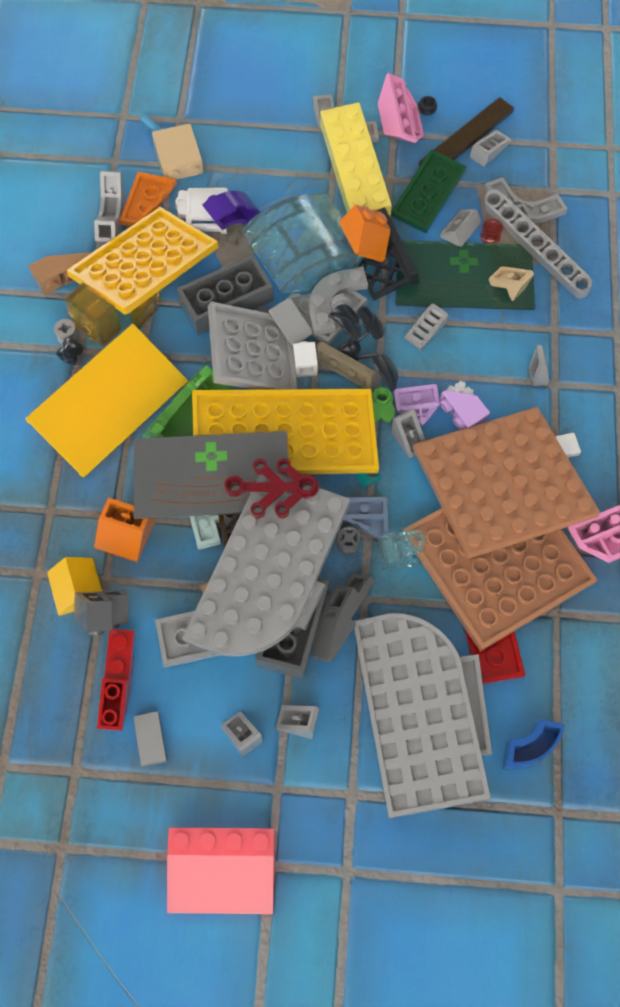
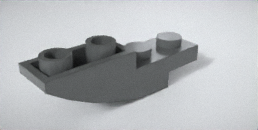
M353 573L345 586L336 585L319 620L312 650V657L314 659L327 662L333 661L356 625L351 619L375 582L370 575Z

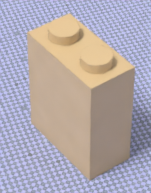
M190 123L152 132L153 143L163 177L178 180L204 173L201 155Z

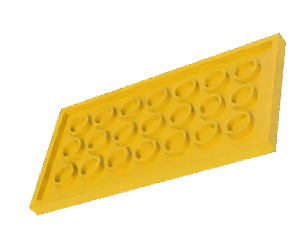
M371 389L192 390L193 436L287 431L288 460L291 462V466L300 474L378 473L379 471Z

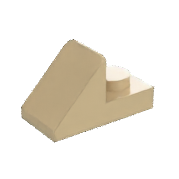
M501 266L488 280L491 286L506 288L511 300L514 301L526 289L534 273L532 270Z

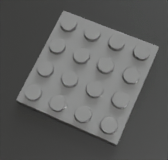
M210 302L208 305L214 383L253 390L297 389L293 347L269 313Z

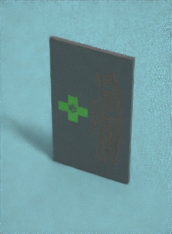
M287 431L134 439V519L241 514L251 492L242 493L238 497L228 495L224 486L226 479L236 475L241 477L243 482H256L259 475L254 472L253 462L259 458L264 459L270 469L280 474L277 470L278 460L282 458L288 459ZM259 464L256 468L262 469L264 465ZM283 464L280 466L281 469H286L288 467L287 464ZM234 486L231 490L236 491L239 489V486Z

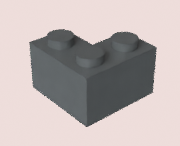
M124 591L75 593L74 622L88 632V634L102 635L104 631H112V628H118L120 624L128 623L129 595Z

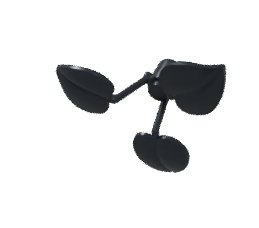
M346 304L335 307L328 317L336 321L350 336L337 350L356 361L373 357L372 361L376 370L392 392L395 391L398 382V371L392 360L387 355H379L377 352L359 355L361 346L358 342L369 333L376 340L383 337L384 328L381 321L367 307H361L358 310V316ZM359 320L361 324L367 329L363 334L361 332Z

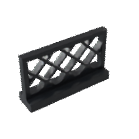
M385 207L378 210V212H382L386 216L387 224L391 229L386 256L395 257L393 266L383 264L384 261H379L378 263L371 261L370 258L363 259L357 257L345 233L342 232L357 267H364V271H366L368 265L377 267L374 275L365 273L368 290L373 301L410 283L414 286L421 282L418 272ZM381 268L390 270L387 279L378 277ZM395 272L401 273L405 277L398 282L392 281ZM376 281L385 283L382 290L374 293L373 286Z

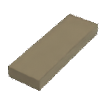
M322 341L317 345V362L364 389H371L373 387L376 371Z

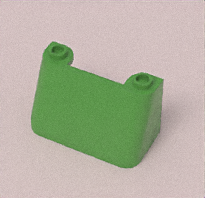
M207 365L204 366L186 383L144 432L142 437L193 436L192 390L234 389L229 385L214 383L213 370Z

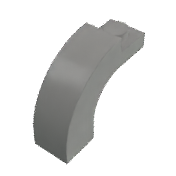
M101 170V202L99 215L94 220L95 241L109 242L119 235L122 229L120 222L124 210L122 171Z

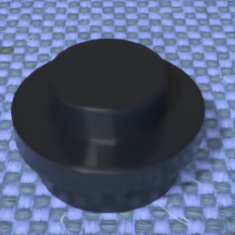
M431 96L423 97L418 103L419 112L424 115L434 114L437 111L436 100Z

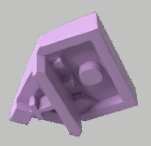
M437 384L399 388L393 391L396 412L403 414L412 408L415 409L421 426H424L440 406Z

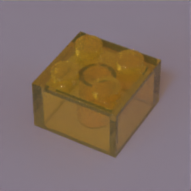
M85 283L79 285L65 298L67 312L71 316L76 329L79 331L82 329L94 343L98 342L105 346L121 331L115 306Z

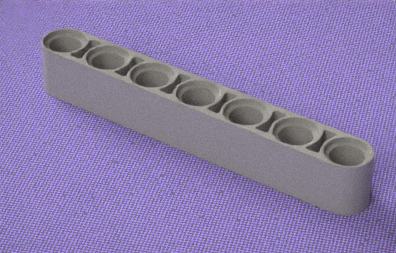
M493 189L486 193V212L574 297L579 299L587 297L592 286L590 276L501 191ZM492 200L499 201V203L495 205H492L489 202ZM508 213L513 215V217L509 219L503 216ZM521 227H525L528 229L526 232L523 233L518 231V229ZM535 241H540L542 245L537 247L534 246L532 243ZM554 255L557 259L551 261L547 259V256ZM564 269H569L572 273L570 275H564L561 271ZM583 283L587 288L579 289L576 285Z

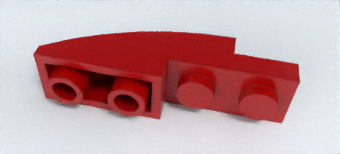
M118 629L109 631L97 729L123 731L134 666L135 631Z

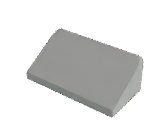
M460 209L441 232L440 237L457 246H463L481 223L478 211L475 209Z
M287 298L268 311L292 347L293 344L302 342L313 334L312 329L291 298Z

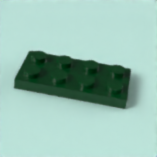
M431 149L392 209L391 216L427 233L466 172L467 166Z

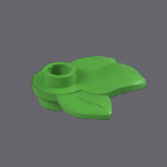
M380 387L371 392L374 422L376 423L382 419L390 423L395 416V408L392 405L393 395L389 389ZM381 397H383V398H385L386 400L380 401V400H378V399L381 398Z

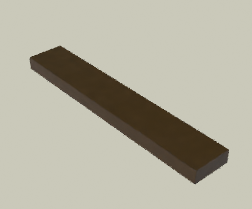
M499 97L436 147L434 151L455 160L510 116L514 111V107ZM426 156L419 161V167L423 163Z

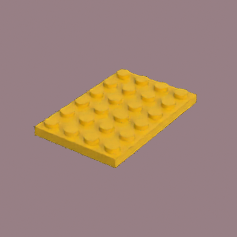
M159 207L67 269L68 277L127 315L218 249V241Z

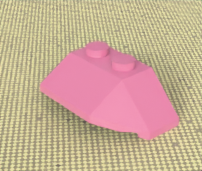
M388 73L378 101L383 132L389 137L416 143L424 137L418 106L411 92L405 87L407 85L405 80Z
M620 505L599 513V516L568 526V530L578 548L608 563L620 559Z

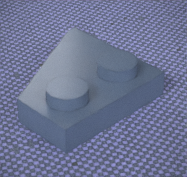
M346 497L350 499L351 503L342 523L380 540L389 541L387 497Z

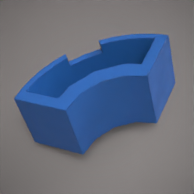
M539 719L533 725L529 736L522 739H510L505 746L503 769L521 770L539 763L557 746L562 737L565 724Z

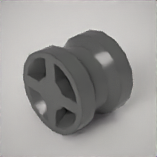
M348 526L338 532L337 547L340 552L349 555L359 549L361 539L359 531L354 527Z

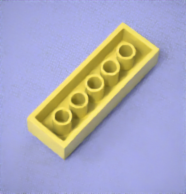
M360 103L320 111V127L346 213L356 204L364 208L368 207L376 212L385 207L389 216H391V201Z

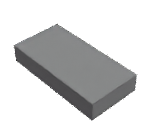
M159 712L133 716L141 766L146 767L167 762Z

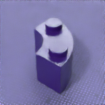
M227 191L218 195H211L202 204L222 231L234 224L246 226L261 213L252 200L241 191Z

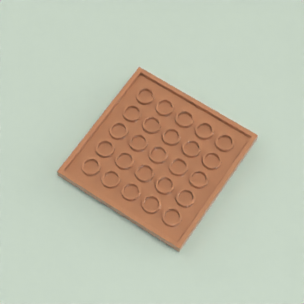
M538 407L413 444V451L467 559L599 516V509Z
M442 508L402 530L403 536L480 652L598 581L562 529L467 559Z

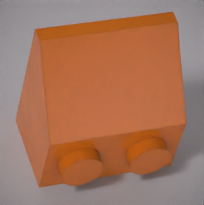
M355 204L339 223L356 255L383 262L391 230L387 224V218L382 212H376L368 207L364 208Z

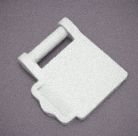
M188 188L187 191L180 190L175 200L178 217L186 218V223L201 232H221V234H227V228L222 231L216 223L192 224V221H214L202 204L211 195L227 192L228 189Z

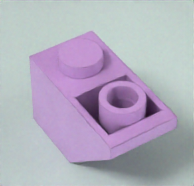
M448 390L441 393L440 405L446 413L449 412L454 418L453 423L458 430L470 428L487 421L490 412L477 395Z

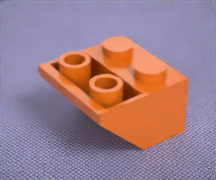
M108 497L98 520L94 548L138 563L155 524V519H134V505Z

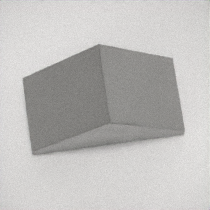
M412 408L393 418L391 434L408 458L415 456L413 444L426 441L415 409Z
M282 705L275 729L313 739L319 717V708L316 706Z
M241 711L220 725L242 757L263 743L259 731Z

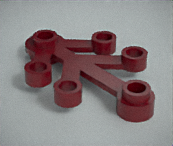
M259 458L253 462L254 472L258 475H263L270 482H243L241 477L233 475L228 477L224 484L227 494L232 497H238L242 493L269 492L259 502L251 505V514L256 519L264 517L266 514L265 509L285 492L293 493L284 502L277 503L274 508L276 516L281 519L288 517L290 514L289 509L302 498L310 499L319 491V483L316 478L310 475L302 476L291 466V462L286 458L278 460L277 470L282 475L287 474L294 482H284L267 466V462L264 459ZM259 464L264 465L262 469L256 468ZM283 464L288 465L286 469L280 468V466ZM234 486H239V489H238V490H236V491H232V490H231L232 487H234ZM305 486H311L310 490H303ZM256 508H262L260 513L254 512ZM280 508H286L284 513L278 512Z

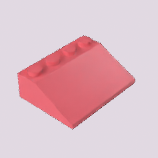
M169 828L167 913L273 914L275 830L263 828Z

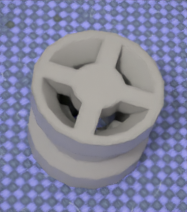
M61 319L54 325V332L61 345H63L62 343L65 338L78 340V332L73 321Z

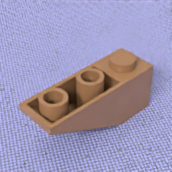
M92 252L45 256L28 265L34 281L45 296L67 283L73 282L74 280L68 277L67 269Z

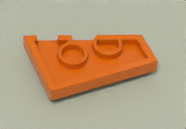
M137 172L120 218L121 225L131 227L156 210L175 188L177 180Z

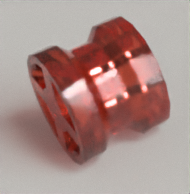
M496 219L486 220L482 225L481 241L490 246L499 243L503 231L502 223Z

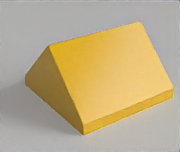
M65 557L47 572L59 616L74 612L75 593L102 591L93 558Z

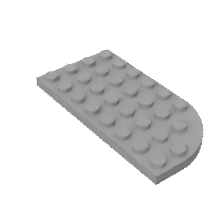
M276 473L284 482H294L291 478ZM259 475L256 482L270 481L267 480L263 475ZM307 485L303 490H310L311 486ZM319 488L318 493L310 499L302 498L289 509V516L281 519L276 516L274 508L277 503L284 502L293 493L285 492L265 509L266 514L264 517L256 519L251 514V505L259 502L269 492H251L182 639L187 643L215 654L233 657L256 654L282 641L296 627L303 614L349 508L350 499ZM256 508L254 512L260 513L262 508ZM280 508L278 512L284 513L286 508Z
M391 613L354 621L356 624L354 630L389 818L490 800V790L462 663L451 641L432 624L407 614Z

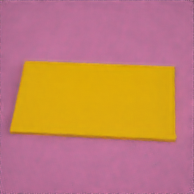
M131 324L28 415L25 420L84 478L179 391L188 380L147 339L137 326Z

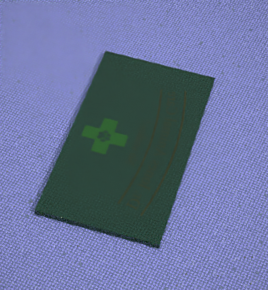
M402 240L421 282L414 286L410 283L397 289L396 306L429 307L434 303L438 307L535 310L534 276L531 278L526 289L514 301L511 300L506 288L491 286L488 280L501 266L533 271V256L520 244L465 242L460 247L451 242ZM396 272V282L405 278L403 274Z

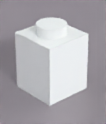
M302 341L293 344L296 377L317 376L318 364L315 342Z

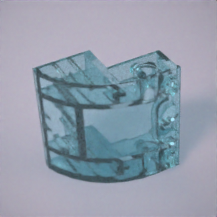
M301 194L281 200L260 212L242 229L243 234L281 293L313 291L324 273L356 268L363 259V256L354 253L339 223L342 219L341 213L334 207L331 198L326 194Z

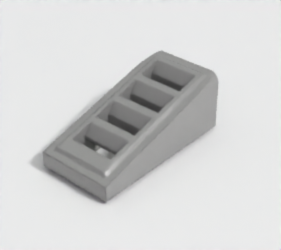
M495 130L473 145L470 158L484 167L511 143V139Z
M432 303L405 335L404 339L421 351L446 325L448 313ZM422 327L423 329H425V330H426L427 332H429V333L427 334L426 332H424V331L421 330L420 328ZM414 334H418L423 338V340H420Z
M537 345L528 367L533 386L549 384L547 362L542 345Z

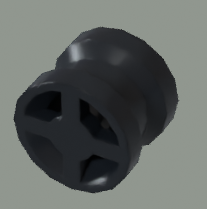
M65 338L62 343L63 347L57 350L56 355L65 363L75 365L77 356L82 354L84 348L77 341Z

